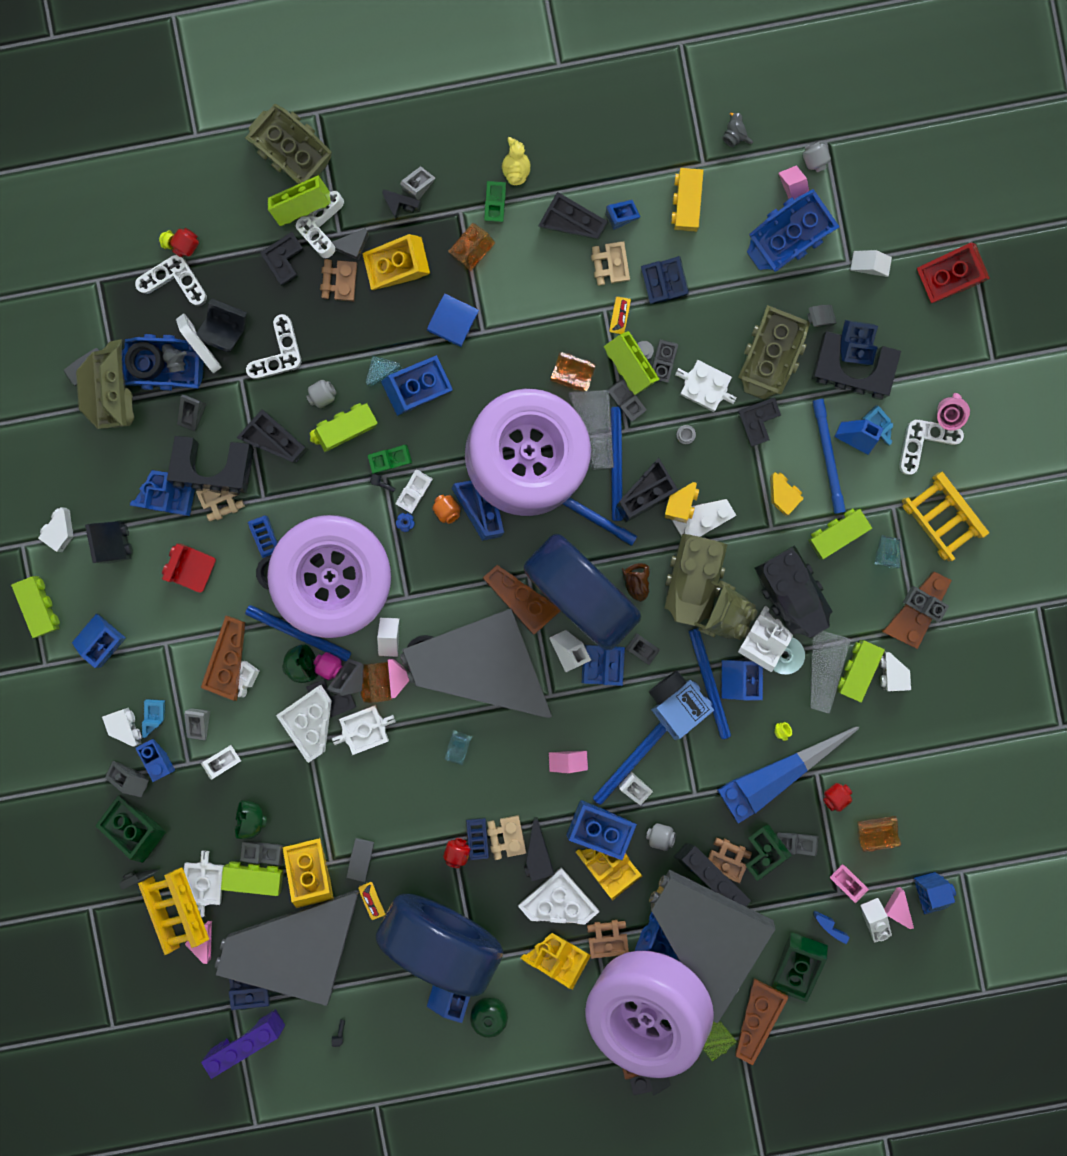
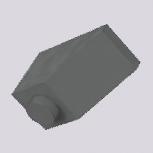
M112 761L105 777L120 792L137 797H142L149 781L140 772L116 761Z

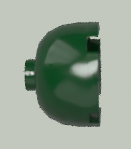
M301 644L289 649L285 654L282 669L284 674L292 681L307 683L317 678L318 674L315 673V666L312 660L316 659V656L312 649L306 644Z
M242 800L239 802L235 818L237 820L235 837L237 839H252L261 832L262 827L265 828L267 817L263 816L262 808L255 802Z
M487 997L477 1001L472 1007L470 1014L472 1028L477 1034L486 1038L496 1037L502 1033L508 1021L507 1008L503 1002L497 998Z

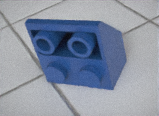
M96 613L73 640L72 644L82 658L94 668H100L118 649L126 637Z
M722 660L721 698L763 700V667L752 660Z
M433 985L427 1007L443 1018L462 1023L470 997L454 994Z

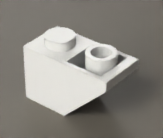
M60 507V509L58 508L53 512L52 520L49 524H45L40 530L41 535L38 537V539L56 552H63L74 537L70 510Z
M567 630L549 637L565 672L591 661L584 644Z
M884 652L879 662L880 667L883 668V675L880 676L881 687H884L886 691L911 690L910 670L890 652Z
M129 708L102 717L109 736L131 746L141 744L142 735L140 730L136 729L134 724L135 716Z
M876 898L861 904L862 914L874 943L884 941L892 936L888 916L879 899Z

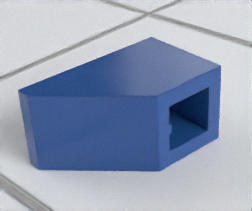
M867 419L841 422L834 437L869 455L879 441L883 428Z
M154 739L136 747L152 782L175 771L167 753Z

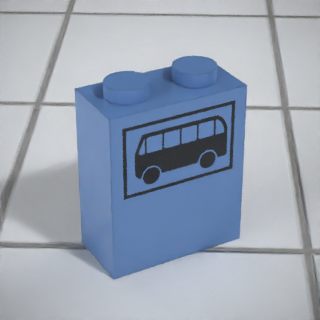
M691 680L686 681V684L680 690L651 709L674 740L682 738L714 711L711 701L701 694L698 684Z

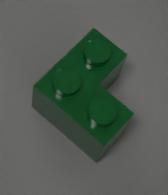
M769 824L748 838L760 855L745 866L756 881H759L792 856Z

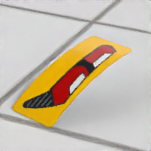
M616 297L610 332L617 334L625 332L631 299Z
M369 882L358 887L371 920L384 916L385 912L373 883Z

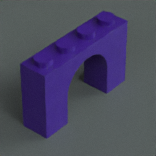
M275 1009L260 1018L256 1025L240 1038L231 1043L226 1039L212 1047L201 1062L211 1079L278 1039L285 1027V1023Z

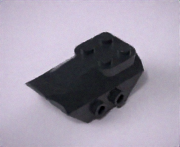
M795 545L755 567L757 576L764 588L761 590L766 600L770 599L773 604L771 606L773 613L776 617L780 616L792 635L798 633L812 638L830 627L829 619L833 611L821 592L823 587L818 580H814L812 576L814 572L808 563L805 564Z

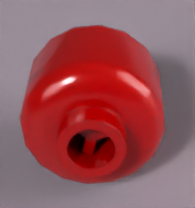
M184 228V230L178 229L170 240V245L173 247L172 252L179 257L183 255L190 257L199 245L198 236L187 228Z
M835 783L824 792L825 798L823 801L831 811L840 812L852 803V791L846 784L842 786L839 783Z
M461 838L448 841L443 855L446 864L453 868H460V866L466 865L470 854L469 845Z

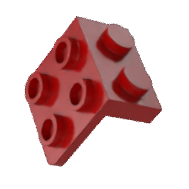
M176 544L169 553L171 557L169 563H166L162 570V579L167 582H175L199 593L203 592L216 559L184 544Z

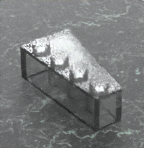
M609 390L570 392L569 398L572 407L580 415L589 434L591 444L590 465L592 470L614 468Z
M825 631L812 637L810 708L830 714L851 639Z

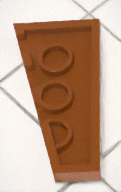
M498 565L483 577V580L508 608L512 609V612L532 635L536 634L560 612L548 599L535 592Z
M932 572L919 589L942 601L952 580ZM905 604L882 632L918 649L932 619Z
M225 616L201 685L202 689L233 701H237L245 631L244 621Z
M753 978L735 1052L736 1057L751 1065L757 1059L788 1000L787 995Z

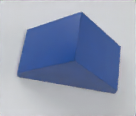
M633 200L611 204L606 207V215L613 230L640 218Z

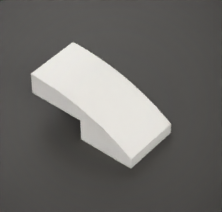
M416 469L399 496L396 505L412 514L433 479Z

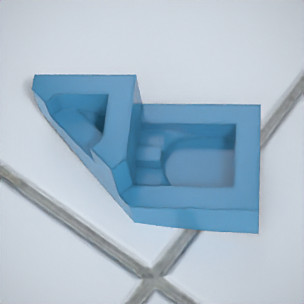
M876 405L862 419H867L882 427L883 431L880 438L887 445H891V428H893V423H891L890 418Z
M146 699L144 701L142 738L147 737L164 721L165 700Z

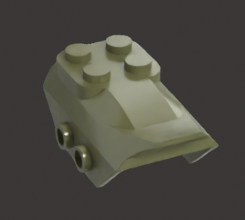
M274 104L270 110L263 111L250 125L249 134L245 139L258 149L257 154L265 161L267 158L271 160L273 168L279 173L281 171L285 172L297 184L320 175L326 168L332 152L314 134L315 130L310 125L306 124L304 126L300 122L301 118L293 111L289 113L284 108Z
M767 305L759 326L755 325L751 335L754 336L752 344L748 343L744 352L747 356L738 376L743 382L744 392L764 400L771 395L782 394L791 374H795L799 366V363L796 362L798 356L803 355L807 346L804 342L810 325L809 321Z
M122 339L110 341L102 350L92 352L76 371L79 410L97 429L128 427L134 421V413L132 411L133 395L125 387L122 370Z
M682 534L676 556L672 555L670 567H673L672 573L667 575L665 583L668 586L664 609H668L672 613L674 621L696 626L694 622L700 623L705 619H710L715 597L718 598L720 588L711 583L712 581L718 583L719 578L723 579L725 568L722 566L728 544Z
M721 580L719 583L712 581L711 584L722 589L707 626L694 622V625L699 626L698 631L714 638L716 634L726 639L736 638L742 640L746 638L750 631L749 625L751 620H754L757 615L756 606L749 602L745 596L735 591L736 588Z

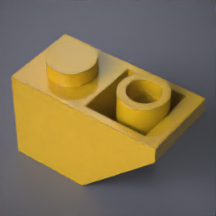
M775 472L770 476L771 503L787 516L804 498L801 496L802 492L796 486L791 487L787 483L788 479L782 473L777 474Z
M692 482L670 495L665 518L687 523L688 518L692 519L695 509L691 507L692 501H697L699 489H696L697 483Z

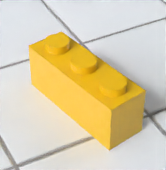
M680 168L679 174H675L674 185L678 186L677 193L673 195V205H676V212H672L671 224H675L674 230L697 232L699 228L703 182L702 169Z

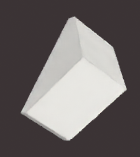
M877 250L854 251L850 271L888 277L892 257Z
M380 618L377 636L379 656L398 657L400 618Z
M232 745L202 762L201 765L212 780L241 760Z
M632 772L618 785L624 794L640 806L653 792Z

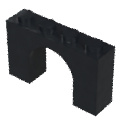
M827 331L823 334L811 379H815L816 383L821 385H827V383L834 384V388L846 390V388L853 389V393L864 395V393L872 394V398L879 400L890 396L901 354L900 350L885 346L880 347L871 374L864 379H854L846 375L840 366L842 335Z
M174 437L167 481L173 485L172 487L184 489L185 486L191 487V489L196 491L210 489L214 493L229 491L228 493L233 495L247 493L254 448L250 444L230 442L228 459L224 469L215 476L204 477L198 475L195 467L199 443L191 437Z
M686 843L673 856L686 870L695 874L712 891L745 907L751 902L696 846Z

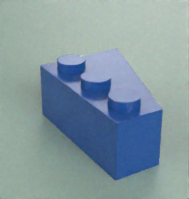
M471 481L455 483L452 491L482 541L501 537L504 534L499 509L487 502L478 493Z
M933 872L913 878L924 915L946 909L955 903V888L943 876Z

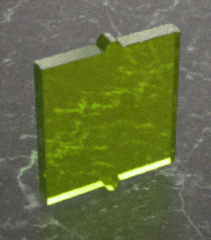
M713 1021L712 1029L703 1047V1051L713 1062L723 1053L726 1054L727 1050L737 1041L721 1021L718 1023Z

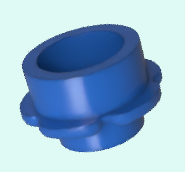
M402 513L397 517L396 526L402 532H408L409 529L414 527L415 522L411 514Z

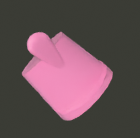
M958 393L943 399L937 407L939 425L949 431L960 429L965 425L970 416L968 404Z

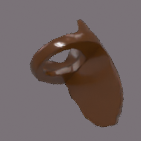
M638 563L629 566L626 570L622 568L625 586L629 595L640 602L646 600L649 594V582L647 580L650 574L649 566ZM638 568L644 569L642 573L632 572L633 570Z

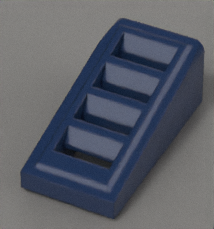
M486 818L466 820L470 860L489 858ZM482 825V828L471 829V826ZM483 833V836L472 837V834ZM484 841V844L473 845V842ZM484 849V852L474 853V850Z

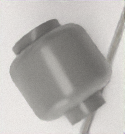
M819 141L806 146L802 154L809 170L815 169L816 172L826 169V164L831 160L826 145L820 144Z
M320 380L308 387L309 395L306 397L312 406L316 405L318 408H323L335 400L336 391L330 381Z
M656 823L652 829H648L646 839L649 840L652 848L667 851L670 847H673L676 833L673 832L672 827Z

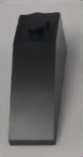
M538 817L533 819L526 861L527 865L524 866L526 876L531 877L532 881L554 875Z

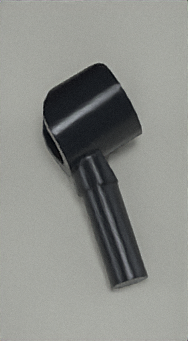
M371 475L370 482L372 485L383 487L391 492L395 491L394 487L381 482L382 476Z
M344 1019L340 1020L338 1036H332V1047H340L344 1042Z

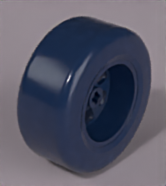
M560 534L550 536L524 564V572L540 591L584 634L604 650L615 648L641 620V613L635 605L572 543Z
M400 894L394 898L376 933V942L379 948L397 965L427 983L448 992L467 997L479 996L485 992L503 957L502 946L484 928L440 903L413 894Z

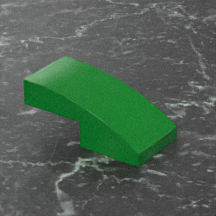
M487 181L485 221L504 222L506 182Z
M407 445L368 455L372 474L412 463Z

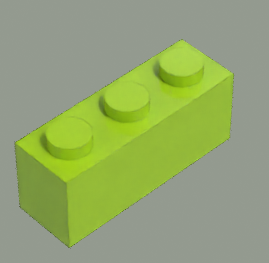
M318 175L269 197L268 211L279 226H282L331 204L330 191Z
M629 331L618 335L604 346L607 356L612 359L618 373L623 376L627 387L634 395L644 391L660 380Z
M367 403L364 405L356 404L350 408L351 411L344 413V411L334 416L333 420L329 422L324 420L316 425L317 428L314 434L324 452L376 427L378 423Z
M852 508L843 514L845 517L838 521L836 518L827 524L828 528L825 530L818 529L811 534L812 538L808 541L819 559H825L872 529L861 509L854 510Z
M32 576L11 585L32 638H38L60 629L58 626L60 624L59 619L51 608L53 606L49 596H46L44 581L39 576Z
M860 640L859 643L856 642L852 649V653H854L852 659L848 660L844 667V670H846L844 677H840L838 680L837 692L862 703L885 649L864 640Z
M231 861L223 867L221 890L279 896L282 890L284 870L279 869L278 866L270 865L267 868H263L259 864L250 863L248 866L241 865L240 862Z

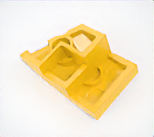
M580 849L576 851V854L611 900H614L642 878V875L629 860L626 853L623 860L593 849Z
M551 933L543 942L534 946L535 948L528 954L521 956L520 959L572 990L591 957L587 952L554 933Z

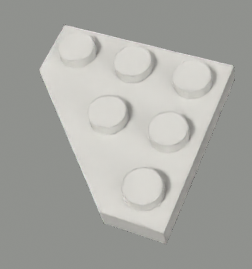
M319 685L276 715L308 763L324 753L326 749L332 700L322 685Z
M562 867L518 905L530 921L567 922L585 925L599 913L598 908Z

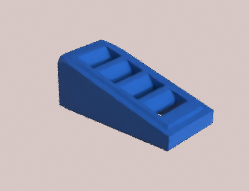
M265 515L248 521L249 528L262 558L272 555L277 545V540L268 516ZM264 523L265 526L256 529V525ZM267 530L268 532L267 534H264L262 536L258 535V533ZM270 537L271 541L261 543V540ZM273 544L274 548L264 551V547Z

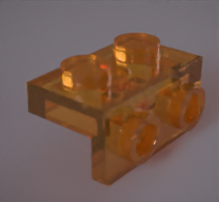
M472 223L448 252L471 271L491 249L495 241L486 231Z
M560 352L550 380L587 393L596 364L573 357L571 354Z
M388 662L363 664L361 697L364 702L373 703L392 700Z
M896 816L857 822L859 843L864 852L901 846Z

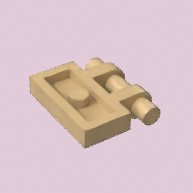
M624 241L605 244L606 252L600 253L599 246L592 247L593 255H591V259L595 265L594 278L597 279L598 286L605 285L604 277L610 276L611 284L630 281ZM607 259L608 269L603 270L601 260Z
M210 489L196 491L203 509L211 507L213 511L207 514L209 521L220 520L224 515L238 512L239 509L245 507L243 500L235 502L233 497L238 495L228 493L229 491H221V493L211 492ZM227 500L228 506L219 509L217 504Z
M519 815L501 818V826L499 827L495 826L494 820L487 822V835L490 836L492 845L490 849L491 853L494 854L495 860L502 858V850H506L507 857L526 854ZM503 833L505 843L499 844L497 834Z

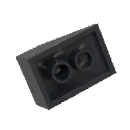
M124 522L85 524L93 563L110 564L132 559L133 549L127 539L129 530Z

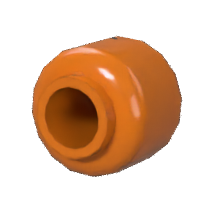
M440 495L434 500L435 503L432 510L440 522L451 524L460 517L461 508L453 496Z

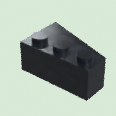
M557 192L538 227L599 240L608 225V221Z
M263 409L237 436V439L295 464L309 450Z
M659 457L617 504L616 508L625 523L666 501L670 495L678 491Z

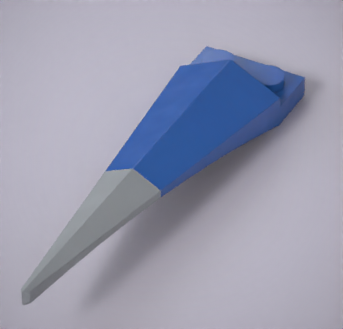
M855 726L782 760L736 778L717 791L735 821L740 823L762 809L856 732L859 727Z

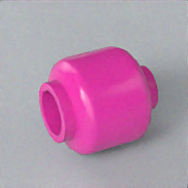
M325 652L323 655L319 654L313 663L316 665L315 673L326 680L335 678L343 667L341 659L329 652Z

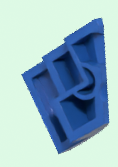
M152 470L146 482L140 487L141 491L136 499L130 502V506L190 516L195 490L185 486L184 489L174 488L167 481L168 472Z

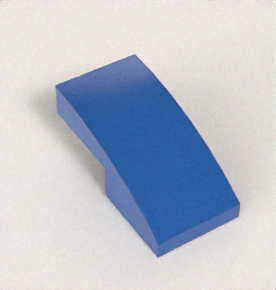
M817 911L813 912L816 920L830 935L847 944L850 937L847 933L833 927L835 922L832 918Z

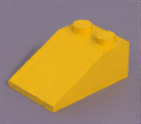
M408 234L362 253L371 290L416 280L430 274L422 237Z
M321 839L283 847L291 901L294 906L299 908L334 899Z

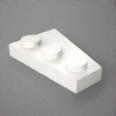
M724 499L691 506L695 509L692 519L688 518L687 523L672 520L681 537L682 534L700 537L735 517L736 514L728 500Z

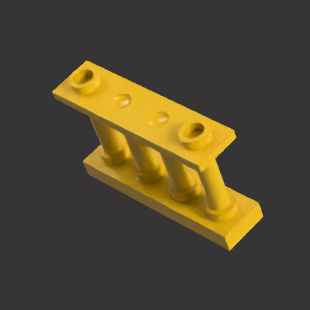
M942 471L932 477L934 480L933 485L911 501L908 497L901 501L904 504L902 506L909 515H913L939 549V556L943 560L953 561L955 560V557L952 555L953 551L973 536L984 538L989 534V531ZM938 490H942L946 495L945 500L922 516L916 507ZM949 506H954L958 511L957 515L934 531L928 522ZM961 521H966L969 525L968 531L946 547L940 537Z
M183 867L164 875L166 880L155 882L154 876L138 883L164 955L180 948L179 943L189 941L191 948H194L209 940ZM169 887L172 898L162 900L159 889ZM175 905L179 916L169 918L166 907ZM182 923L186 934L176 936L172 926Z

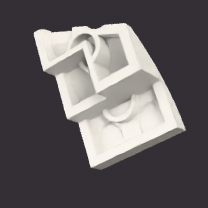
M764 606L738 652L772 672L793 635L783 626L779 619L775 620L769 613V608Z

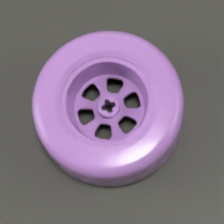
M537 389L510 391L491 401L480 412L474 422L465 448L468 475L478 493L499 510L520 516L547 513L562 505L583 482L591 457L589 434L580 415L562 398ZM532 429L543 434V438L540 441L535 442L530 439V431ZM516 430H520L523 440L519 443H515L509 437ZM550 445L553 457L542 456L541 448ZM503 448L513 449L515 457L504 460ZM526 449L528 450V453H531L530 456H528L527 453H524ZM537 462L546 467V471L539 476L535 475L533 465ZM518 463L526 468L525 476L523 477L512 471V468Z
M322 515L297 524L279 540L269 561L268 588L276 609L293 627L312 636L337 638L361 630L379 614L389 594L391 568L383 545L367 527L347 517ZM333 551L345 555V559L341 564L337 565L331 562V553ZM317 553H321L324 559V564L321 567H316L310 563V559ZM350 566L355 568L356 578L354 580L343 577V570ZM328 571H331L332 574H335V577H333L332 581H329L328 578L324 577V575H327ZM304 573H315L317 582L307 586L304 581ZM339 585H344L350 590V593L342 599L337 597L335 591ZM319 588L328 589L329 597L327 601L315 597V593Z
M633 951L616 957L603 969L588 995L585 1017L588 1030L595 1044L616 1065L640 1076L667 1078L683 1073L696 1062L711 1032L714 1011L711 998L704 984L683 963L657 952ZM633 1001L637 1005V1009H632L628 1002ZM661 1020H668L671 1026L665 1027Z

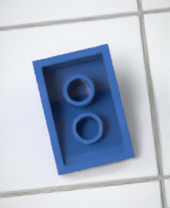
M437 355L390 374L381 381L397 416L453 390Z
M580 800L566 836L569 841L623 860L637 824Z

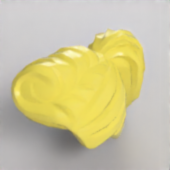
M508 137L510 151L503 160L502 171L508 183L520 185L526 181L530 173V161L524 154L525 146L523 143Z

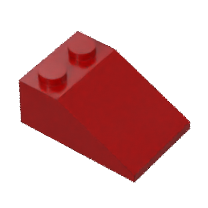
M971 242L917 268L931 303L972 288L990 279L976 244Z

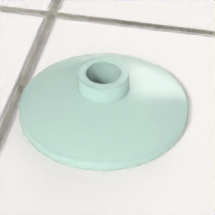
M793 637L785 649L788 657L782 658L781 656L773 669L777 673L792 674L798 671L804 663V648Z

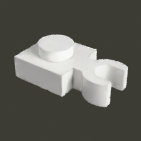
M247 661L241 662L238 687L240 692L238 697L246 696L247 687L253 686L260 670Z

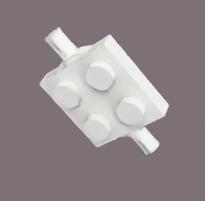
M697 360L694 368L689 373L678 368L675 376L685 380L684 388L680 395L715 412L718 404L723 399L734 404L737 398L727 393V386L732 377Z
M376 705L340 718L342 734L332 738L335 741L333 743L337 745L346 742L350 747L352 755L386 743L389 739L385 726L396 723L395 719H393L394 715L382 719Z
M201 851V862H186L184 865V872L201 917L205 916L206 905H220L222 901L221 882L224 865L209 863V851Z

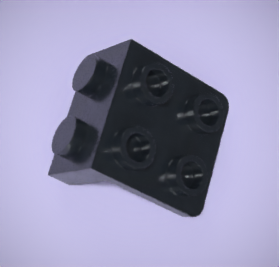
M211 298L208 303L207 317L196 334L203 343L226 352H231L245 330L247 312Z

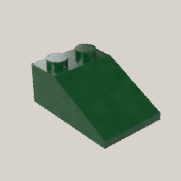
M120 795L116 797L96 824V827L130 860L144 863L166 833L153 819Z
M791 932L771 987L785 995L807 1002L827 961L828 945Z

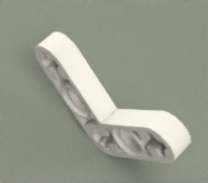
M337 191L330 192L331 204L327 205L328 209L325 207L313 211L309 215L299 218L296 223V228L323 258H329L335 252L334 244L319 227L342 208L344 199ZM324 210L320 217H316L319 211ZM305 225L310 228L308 231L304 228ZM315 234H319V237L312 241V237ZM323 243L327 247L325 250L321 247Z
M178 255L171 256L138 277L135 282L136 289L139 292L150 294L175 278L193 305L202 306L207 300L205 291L187 262ZM176 260H177L178 262H182V263L179 264V265H180V268H179V269H177L176 267L172 268L173 266H175V263H174V262H175ZM167 265L169 268H172L170 269L173 272L172 274H170V271L166 268ZM159 270H165L166 277L162 280H158L156 277ZM151 275H152V278L157 282L156 284H154V283L151 281V280H152V279L150 278ZM185 276L192 277V283L189 286H185L182 283ZM143 281L150 282L147 284V289L142 287ZM194 288V290L198 294H202L200 296V301H197L196 299L193 300L195 298V295L191 291V289Z
M185 314L179 316L176 321L180 332L213 373L222 368L197 336L196 330Z
M278 315L273 321L281 354L250 362L246 367V372L251 378L261 379L300 367L302 362L290 318L286 315ZM281 319L287 322L285 329L291 333H284L283 328L278 326L281 323ZM284 338H292L293 343L290 347L283 346L282 341ZM290 356L297 358V361L294 362L295 365L292 366L291 363L284 364L286 368H283L280 358H283V361H289ZM273 360L279 363V367L275 371L269 369V363ZM262 363H265L267 373L264 370L257 371L258 375L251 373V370L254 369L253 366L262 368L264 367Z
M923 420L911 421L906 428L899 463L900 471L905 475H911L917 471L924 440L956 445L963 440V431L957 429L946 430L945 432V429L938 423ZM917 423L918 427L921 428V431L916 433V437H919V440L909 439V436H914L915 430L912 429V426H915ZM932 427H937L940 430L939 437L934 438L931 436L930 430ZM954 431L958 435V438L952 441L953 438L950 436L944 437L945 433L951 434ZM910 442L917 444V451L915 453L908 451L907 446ZM905 456H916V458H912L910 462V465L913 466V469H909V471H907V468L904 467V464L909 462L910 457L906 458Z

